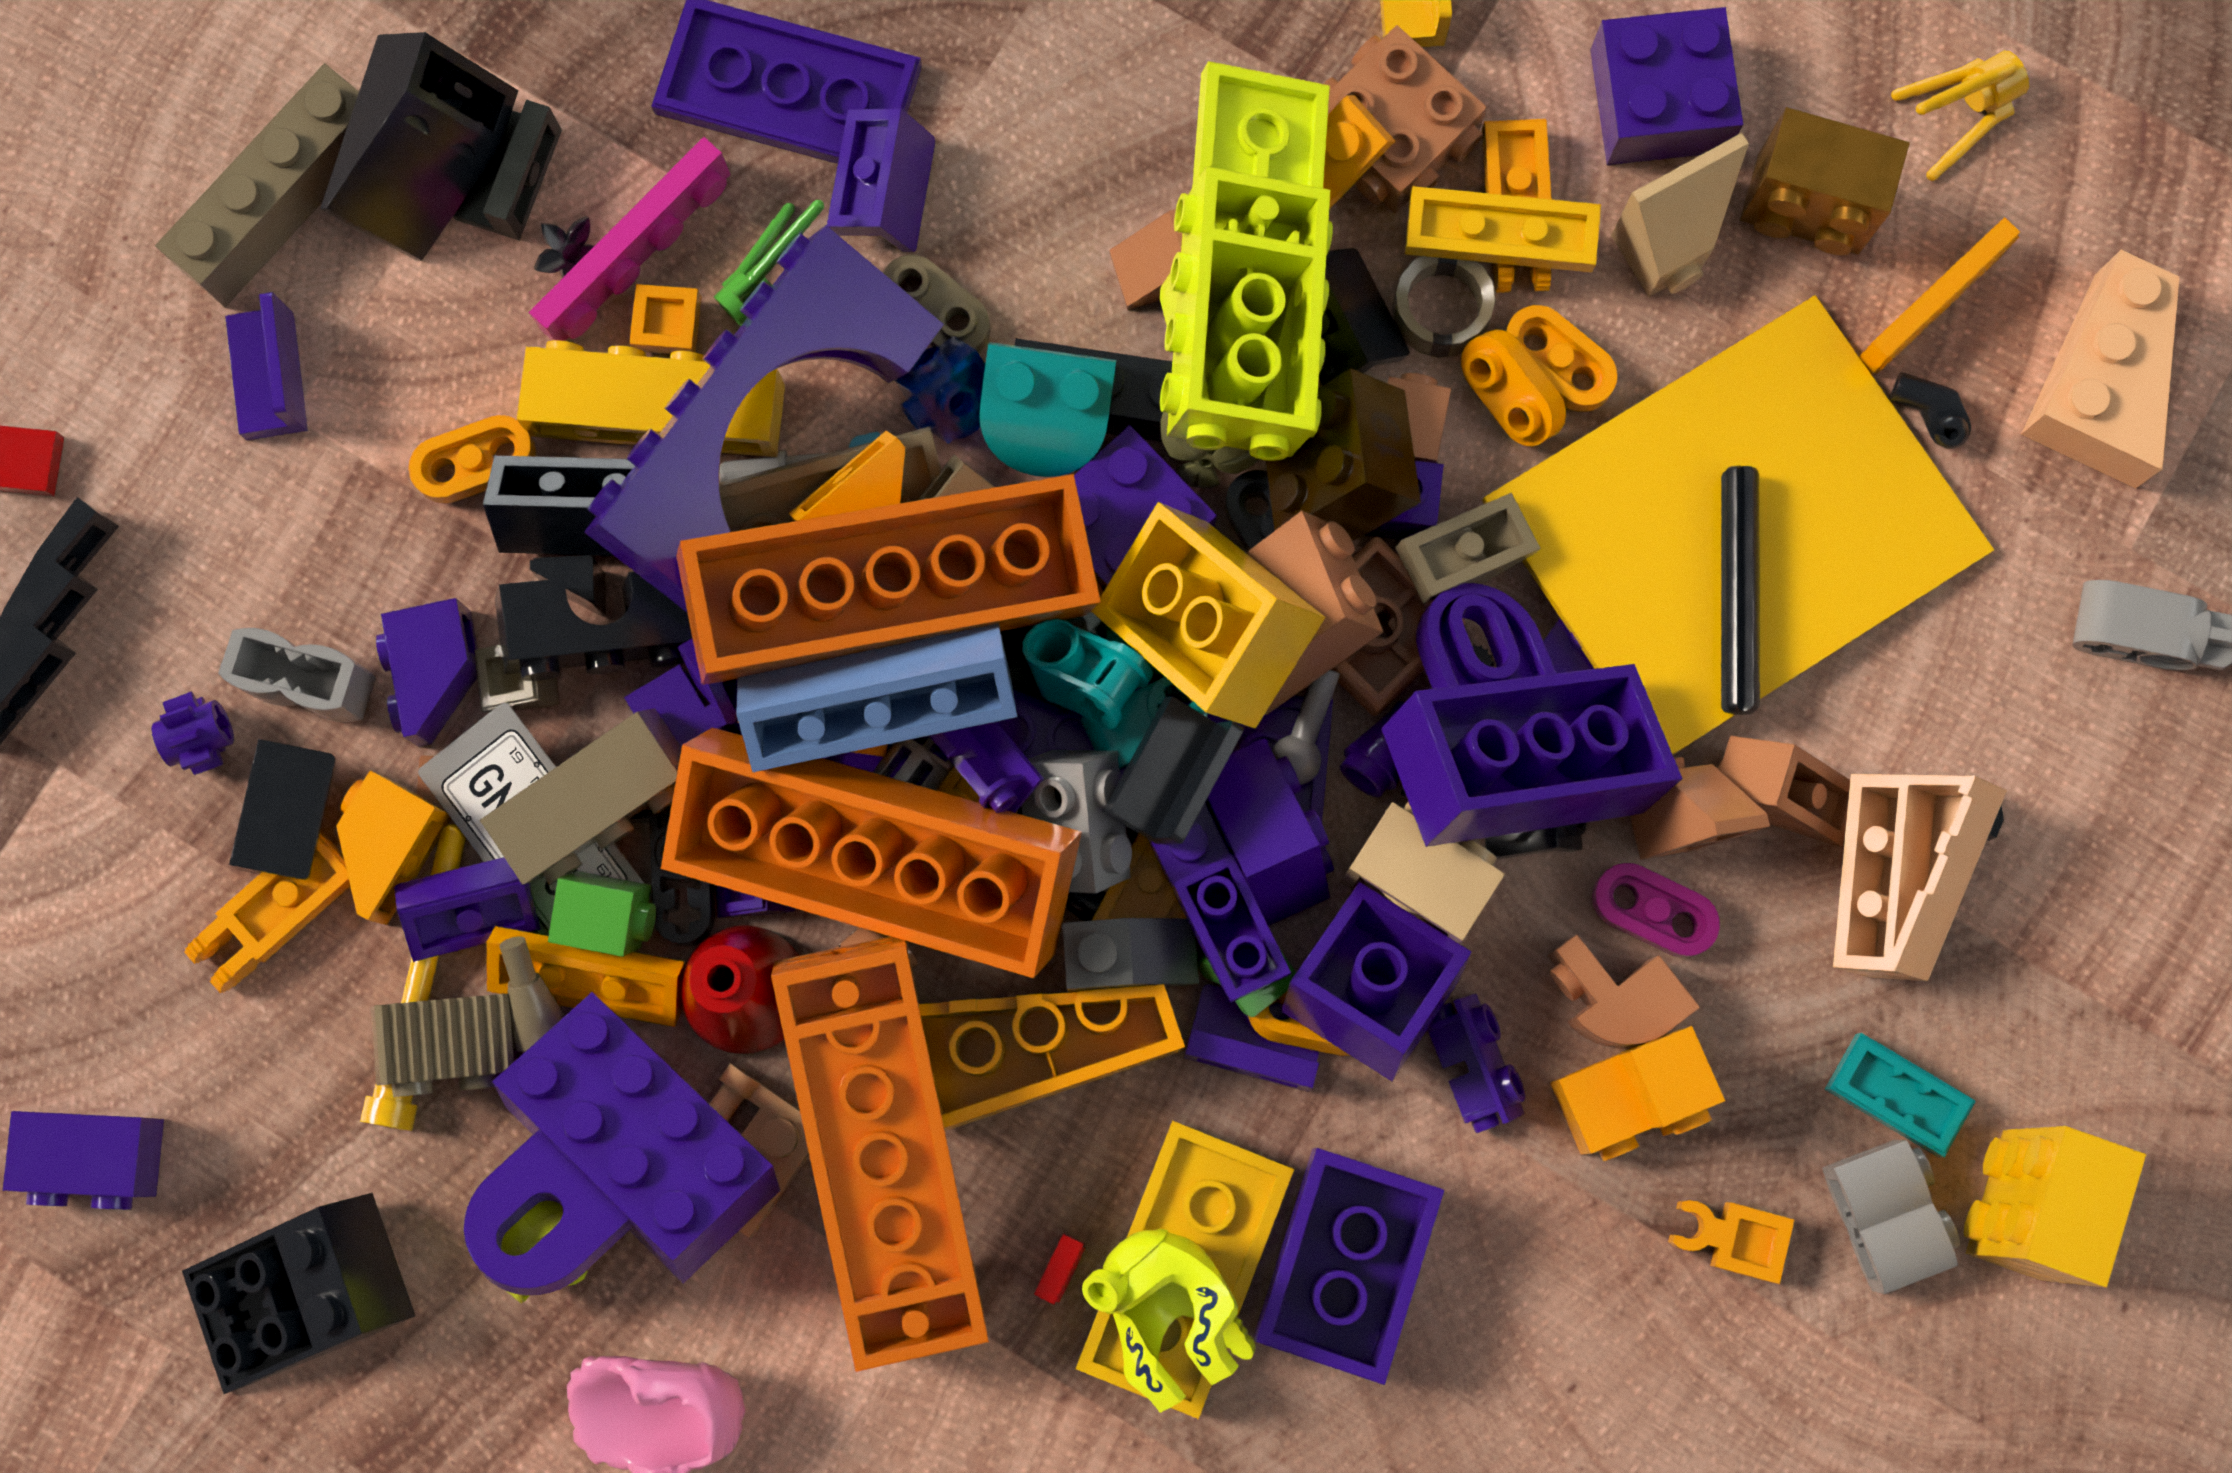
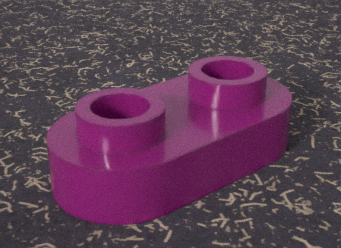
M1621 863L1612 866L1602 873L1594 884L1592 902L1601 920L1609 926L1669 955L1680 958L1698 955L1709 949L1718 937L1720 919L1715 906L1709 899L1641 865ZM1618 886L1628 887L1633 892L1635 901L1630 909H1623L1615 903L1613 894ZM1677 914L1686 915L1692 921L1693 931L1689 937H1681L1674 932L1672 921Z

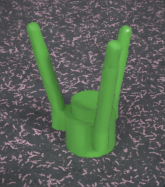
M822 200L813 201L768 251L795 211L792 203H786L768 225L737 270L721 284L723 288L714 296V299L740 326L748 318L740 311V308L762 281L772 286L765 276L777 264L778 258L799 233L803 234L823 211L824 203Z

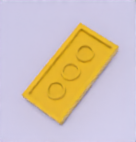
M1172 1120L1127 1237L1144 1230L1165 1229L1169 1233L1186 1237L1198 1244L1213 1261L1232 1292L1238 1306L1239 1315L1294 1169ZM1098 1311L1075 1369L1147 1398L1126 1380L1122 1345L1113 1314ZM1182 1315L1170 1324L1163 1336L1159 1352V1362L1186 1395L1180 1403L1171 1408L1199 1419L1212 1385L1187 1354L1184 1343L1189 1335L1194 1319Z

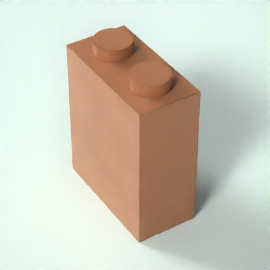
M1304 511L1299 512L1246 552L1251 558L1326 617L1265 713L1267 715L1383 633L1374 611L1376 597L1368 583L1360 577L1352 557L1355 548L1350 536L1338 523L1334 521L1327 522Z

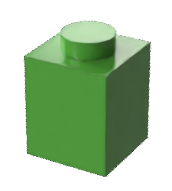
M581 871L558 878L548 942L622 957L640 949L642 941L647 942L650 939L656 919V906L653 903H649L651 885Z

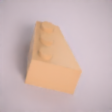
M2120 250L2095 274L2021 435L2135 489L2163 470L2179 276L2123 250Z
M1851 774L1833 962L1834 968L1870 978L1929 980L2006 795V789L1977 776Z

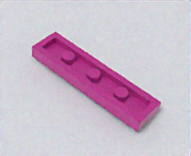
M703 137L529 311L533 320L551 340L566 341L569 337L575 339L585 333L596 319V310L613 293L619 295L635 282L640 274V266L656 249L663 251L670 247L680 236L684 227L683 222L699 206L702 208L708 207L718 199L726 187V179L731 175L722 152Z

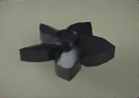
M585 216L573 222L567 234L554 224L541 223L543 238L551 248L545 249L538 256L534 269L544 273L560 271L563 278L594 247V245L585 244L590 234L589 217Z

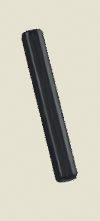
M1739 465L1728 467L1721 476V708L1725 713L1747 715L1757 711L1760 706L1759 472L1755 467Z

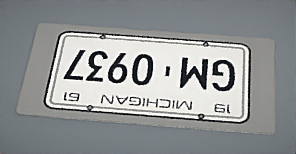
M501 703L420 767L418 774L482 860L486 862L504 856L480 822V819L556 768V766L508 703ZM597 842L577 854L583 865L574 872L581 871L644 883L615 844L601 850ZM541 878L531 882L530 886L541 930H537L540 935L549 936L557 882L549 885L545 878Z

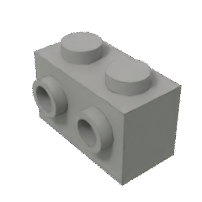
M1051 750L1029 758L1030 763L1044 780L1021 805L1022 815L1082 832L1069 892L1098 893L1131 878L1132 848L1126 836V826L1102 812L1122 777L1118 763V751Z

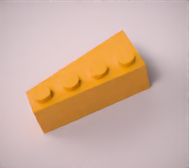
M1164 984L919 1004L945 1131L1182 1052L1185 1049Z

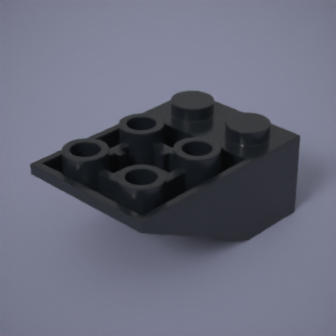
M426 32L378 35L320 209L414 260L422 261L501 147L519 90Z
M373 1193L316 1207L182 1270L223 1394L230 1393L365 1339L416 1316Z

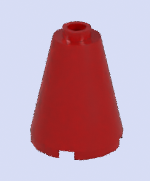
M749 925L733 926L712 934L697 946L684 967L681 984V1005L689 1025L706 1043L729 1053L755 1054L779 1045L784 1040V1034L771 973L775 961L800 955L783 937L762 927ZM734 976L733 985L727 990L728 982Z

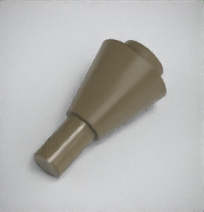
M517 936L503 941L500 944V950L510 979L508 982V997L513 1050L525 1052L566 1015L539 973L535 972L526 939Z

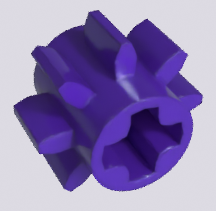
M192 691L162 702L166 713L160 715V720L152 723L151 730L155 746L163 761L170 767L180 764L183 770L190 768L194 775L223 765L220 752L226 751L225 747L234 743V733L229 717L222 705L217 700L205 703L203 697L196 699Z

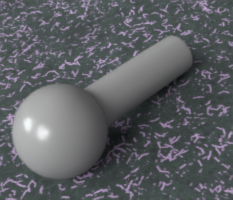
M1329 670L1308 686L1291 735L1280 739L1272 749L1276 760L1283 756L1288 757L1300 785L1310 782L1317 775L1321 766V754L1315 743L1340 673Z

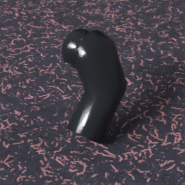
M1904 372L1898 374L1890 394V401L1919 410L1930 437L1937 445L1945 449H1955L1962 446L1970 436L1971 423L1957 391Z

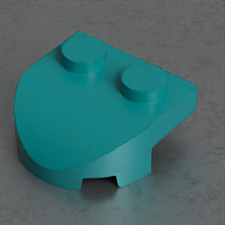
M989 342L979 417L981 431L990 450L1007 466L1034 476H1062L1086 465L1096 455L1106 435L1117 360Z

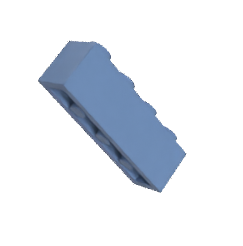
M999 623L739 677L737 682L736 714L752 772L1017 717L1012 681Z

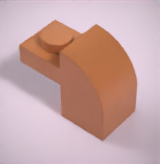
M1577 934L1547 955L1555 965L1549 971L1550 975L1560 990L1571 1001L1574 1002L1581 998L1587 1006L1567 1023L1581 1036L1594 1043L1617 1048L1643 1044L1663 1036L1700 1008L1659 955L1644 962L1617 984Z

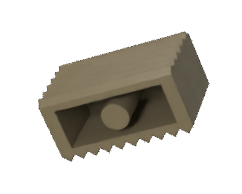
M508 993L375 1005L371 1007L376 1086L392 1084L393 1097L433 1093L432 1080L458 1077L460 1090L495 1087L492 1081L514 1062Z

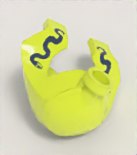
M1165 1229L1136 1232L1120 1242L1110 1252L1103 1265V1269L1093 1271L1083 1282L1082 1292L1086 1301L1096 1310L1113 1314L1122 1345L1124 1375L1127 1382L1145 1395L1160 1413L1180 1403L1186 1397L1159 1362V1352L1163 1336L1176 1318L1183 1315L1194 1319L1184 1345L1188 1356L1211 1385L1231 1376L1239 1367L1227 1351V1348H1230L1234 1355L1244 1360L1252 1359L1256 1345L1253 1337L1248 1335V1329L1243 1326V1321L1237 1317L1238 1306L1232 1292L1207 1253L1198 1244L1186 1237L1169 1233Z

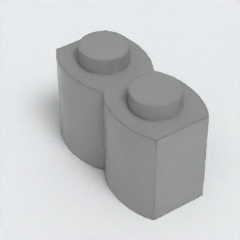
M259 628L232 630L218 672L225 681L263 702L279 706L300 705L324 719L335 722L363 720L376 677L369 670L333 648L312 644L295 646L278 634Z
M1892 1140L1822 1167L1832 1199L1847 1228L1855 1255L1873 1292L1887 1294L1958 1266L1954 1249L1960 1247L1959 1234L1949 1214L1945 1210L1937 1211L1932 1203L1928 1187L1935 1184V1178L1930 1163L1920 1148L1912 1149L1907 1140Z

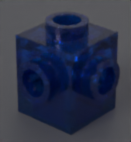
M952 336L939 347L926 349L909 373L894 380L907 399L900 404V408L916 430L930 427L932 433L947 444H950L955 439H963L970 436L981 427L979 416L986 364L977 350L957 337Z

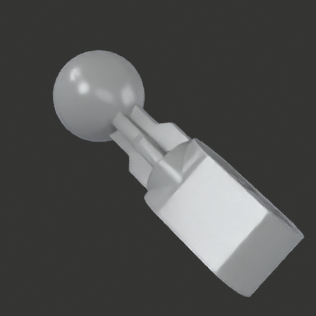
M2090 580L2083 583L2072 646L2084 653L2167 670H2193L2197 666L2224 670L2232 665V615L2207 610L2208 605L2205 601L2188 595L2118 581Z

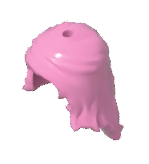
M589 1356L583 1359L581 1368L577 1367L570 1372L571 1380L567 1384V1398L569 1400L568 1412L570 1421L575 1427L573 1431L574 1442L579 1448L585 1450L588 1458L594 1464L598 1465L604 1462L610 1467L621 1470L629 1469L631 1473H687L693 1469L700 1470L727 1457L733 1448L736 1447L743 1429L742 1420L745 1414L742 1390L735 1377L715 1365H709L705 1362L690 1364L676 1361L645 1360L627 1356Z

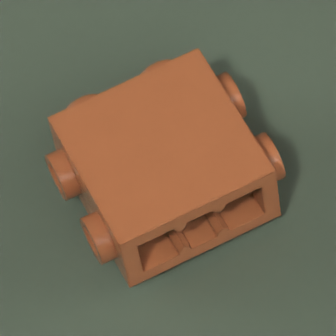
M1398 25L1382 40L1377 35L1368 39L1354 55L1351 61L1354 67L1339 82L1334 77H1331L1323 83L1330 85L1328 114L1346 95H1355L1395 140L1390 148L1355 182L1358 190L1369 201L1376 205L1383 202L1394 213L1410 200L1412 186L1435 188L1441 179L1437 172L1452 157L1457 162H1461L1476 148L1484 136L1480 128L1487 109L1479 99Z

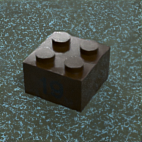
M1350 368L1318 388L1317 399H1320L1322 409L1320 424L1313 438L1309 437L1292 457L1276 461L1266 460L1274 531L1299 512L1304 511L1327 522L1334 521L1345 529L1353 542L1421 503L1405 390Z

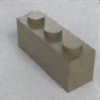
M655 708L637 711L481 818L480 822L522 885L541 878H545L548 884L552 885L557 882L558 878L568 875L582 866L583 863L577 854L597 842L601 850H604L632 832L635 828L629 819L649 806L653 814H657L672 805L681 746Z

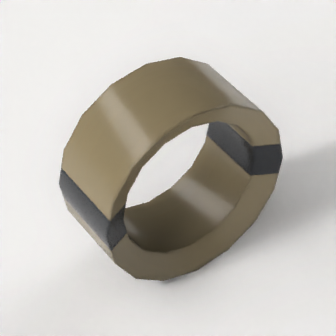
M1420 256L1412 260L1400 276L1392 304L1394 321L1404 341L1419 353L1437 358L1457 356L1463 352L1469 341L1486 332L1496 302L1494 284L1484 266L1477 261ZM1438 275L1459 279L1470 288L1476 298L1477 318L1468 328L1458 333L1442 335L1428 331L1416 322L1409 310L1408 293L1418 282L1429 276Z

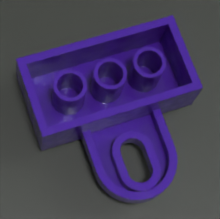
M1464 583L1443 591L1422 614L1418 622L1416 641L1418 652L1432 689L1415 691L1381 729L1425 847L1643 814L1683 779L1635 664L1556 673L1541 634L1528 612L1509 595L1483 584ZM1462 618L1470 619L1482 628L1495 659L1496 668L1487 666L1478 659Z
M591 992L492 1081L505 1107L533 1135L478 1186L466 1210L464 1236L470 1256L482 1274L497 1287L514 1294L543 1295L568 1286L585 1273L628 1231L684 1284L780 1192V1187L773 1165L609 1007ZM543 1201H555L563 1206V1215L560 1222L528 1252L512 1256L502 1251L501 1243L505 1233L536 1204Z

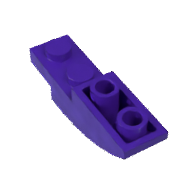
M1127 766L1120 769L1122 775ZM1206 803L1201 808L1182 844L1157 845L1147 839L1230 1003L1291 975V971L1233 854H1230Z

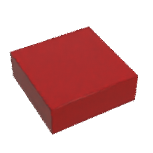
M0 425V491L55 497L65 437L57 431Z
M1063 1233L1034 1295L1053 1305L1061 1301L1087 1248L1084 1246L1085 1242L1067 1233Z

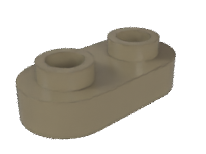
M904 255L893 260L885 268L883 273L899 287L907 277L914 276L923 281L917 291L906 293L944 324L929 344L947 358L964 360L976 356L985 348L991 332L986 308L976 297L932 261L919 255ZM954 315H964L970 320L968 326L961 331L951 330L947 326V322Z

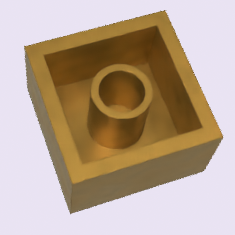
M1786 107L1758 153L1739 221L1753 224L1759 233L1769 237L1787 238L1795 236L1815 242L1816 248L1828 254L1848 255L1854 253L1859 255L1891 213L1910 142Z

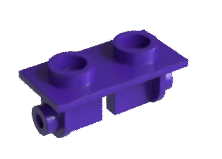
M997 722L929 735L980 797L979 803L983 808L992 807L996 813L1006 810L1015 813L1044 780Z
M1475 993L1454 1000L1458 1014H1455L1451 1003L1443 1005L1427 1031L1443 1069L1464 1060L1470 1073L1448 1082L1464 1123L1471 1122L1477 1134L1500 1125L1495 1112L1499 1113L1503 1124L1524 1115L1525 1112L1521 1102L1525 1101V1090L1516 1069L1511 1064L1505 1065L1496 1043L1501 1038L1500 1028L1492 1009L1486 1003L1481 1004Z

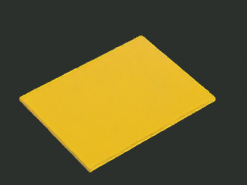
M1816 295L1482 499L1483 504H1486L1512 492L1541 548L1537 553L1522 562L1569 632H1572L1594 669L1635 664L1673 755L1735 716L1734 714L1725 713L1721 708V476L1728 467L1739 465L1752 466L1759 472L1760 699L1994 551V548Z

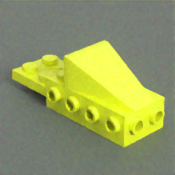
M1211 61L1207 62L1201 72L1193 184L1189 194L1182 193L1180 195L1174 217L1175 232L1183 233L1181 253H1176L1170 274L1160 287V303L1167 325L1164 345L1166 351L1173 352L1172 373L1166 374L1161 388L1160 410L1161 412L1168 413L1167 436L1185 439L1187 444L1193 448L1217 450L1227 446L1249 450L1250 455L1257 459L1276 461L1292 457L1309 437L1313 438L1317 433L1322 409L1321 401L1317 399L1318 380L1325 357V341L1321 339L1322 317L1329 296V283L1325 279L1326 256L1330 249L1333 234V225L1329 221L1331 190L1323 188L1330 85Z

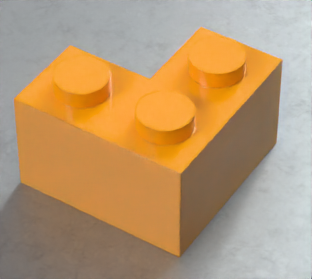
M1692 1026L1666 1033L1655 1040L1637 1045L1550 1082L1580 1154H1592L1599 1151L1603 1161L1638 1148L1639 1144L1635 1135L1651 1128H1659L1662 1136L1672 1133L1678 1135L1708 1123L1712 1120L1708 1108L1725 1101Z

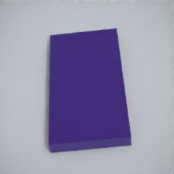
M686 0L651 107L655 115L838 164L848 109L902 108L908 113L921 72L922 62L921 58L709 0Z

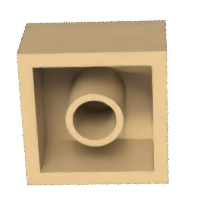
M1392 802L1340 883L1354 890L1360 882L1457 943H1461L1505 873L1493 866L1497 860L1496 856L1472 840L1462 841L1460 844L1455 842L1425 847L1409 802H1407L1404 808Z

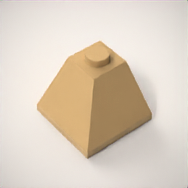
M1743 133L1631 193L1611 236L1648 297L1665 288H1668L1671 294L1680 292L1704 275L1702 267L1715 247L1749 145Z

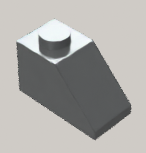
M1119 918L1062 923L1068 992L1164 984L1165 987L1199 984L1196 938L1187 919Z

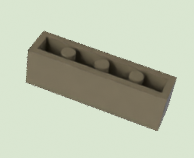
M324 63L160 239L155 247L225 308L323 202L359 91Z

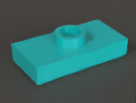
M1863 1033L1855 1034L1824 1089L1938 1158H1945L1976 1102L1974 1099Z

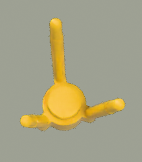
M2004 50L1985 61L1977 58L1960 68L1892 91V99L1900 101L1961 82V84L1919 103L1916 106V113L1925 115L1962 98L1965 99L1966 103L1974 111L1981 112L1986 110L1987 112L1986 116L1927 171L1926 177L1929 181L1938 179L1996 124L2014 115L2015 111L2012 101L2028 92L2029 77L2022 61L2011 51Z

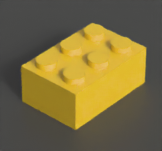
M1160 502L1153 509L1100 597L1101 603L1091 611L1206 713L1252 728L1257 727L1326 618L1207 521Z
M2068 1126L2003 1130L2001 1138L1995 1137L1985 1154L1983 1174L1989 1177L1982 1200L1974 1201L1965 1220L1964 1237L1970 1239L1965 1254L2040 1281L2107 1288L2146 1154Z

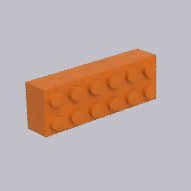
M1074 474L681 540L676 555L702 685L738 679L739 677L999 623L1000 631L1037 625L1046 620H1065L1086 616L1101 603Z
M712 727L682 745L661 869L1035 978L1056 953L1082 832L1007 810L996 813L992 807L983 808L979 802L823 758L752 772L743 736Z

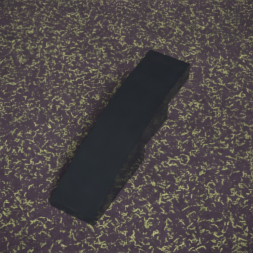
M76 497L35 553L0 616V745L76 654V652L60 641L58 637L98 590L79 574L119 527L102 512Z

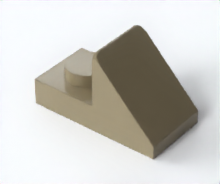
M1512 492L1401 540L1395 547L1424 604L1435 600L1443 591L1464 583L1484 584L1541 549Z

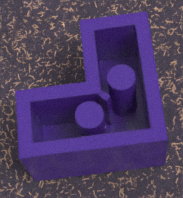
M1264 738L1231 753L1205 803L1230 854H1233L1267 925L1270 926L1329 899L1330 893L1326 874L1333 872L1334 866L1325 847L1329 844V840L1319 816L1313 808L1303 812L1294 795L1301 792L1302 788L1291 762L1287 756L1276 760Z

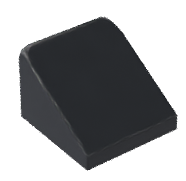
M591 555L541 557L530 560V571L538 580L564 578L567 599L600 616H605V572Z

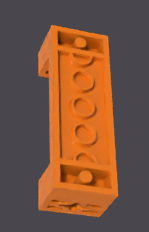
M890 936L775 961L771 978L855 1372L989 1342L975 1266L967 1239L920 1015L918 995L907 942Z

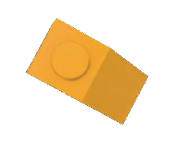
M885 431L789 512V515L795 521L900 504L905 446L896 436Z
M370 770L364 780H357L347 791L341 804V812L344 814L336 827L356 913L369 921L388 925L397 910L395 886L416 878L439 840L441 830L448 825L451 817L445 810L391 779Z

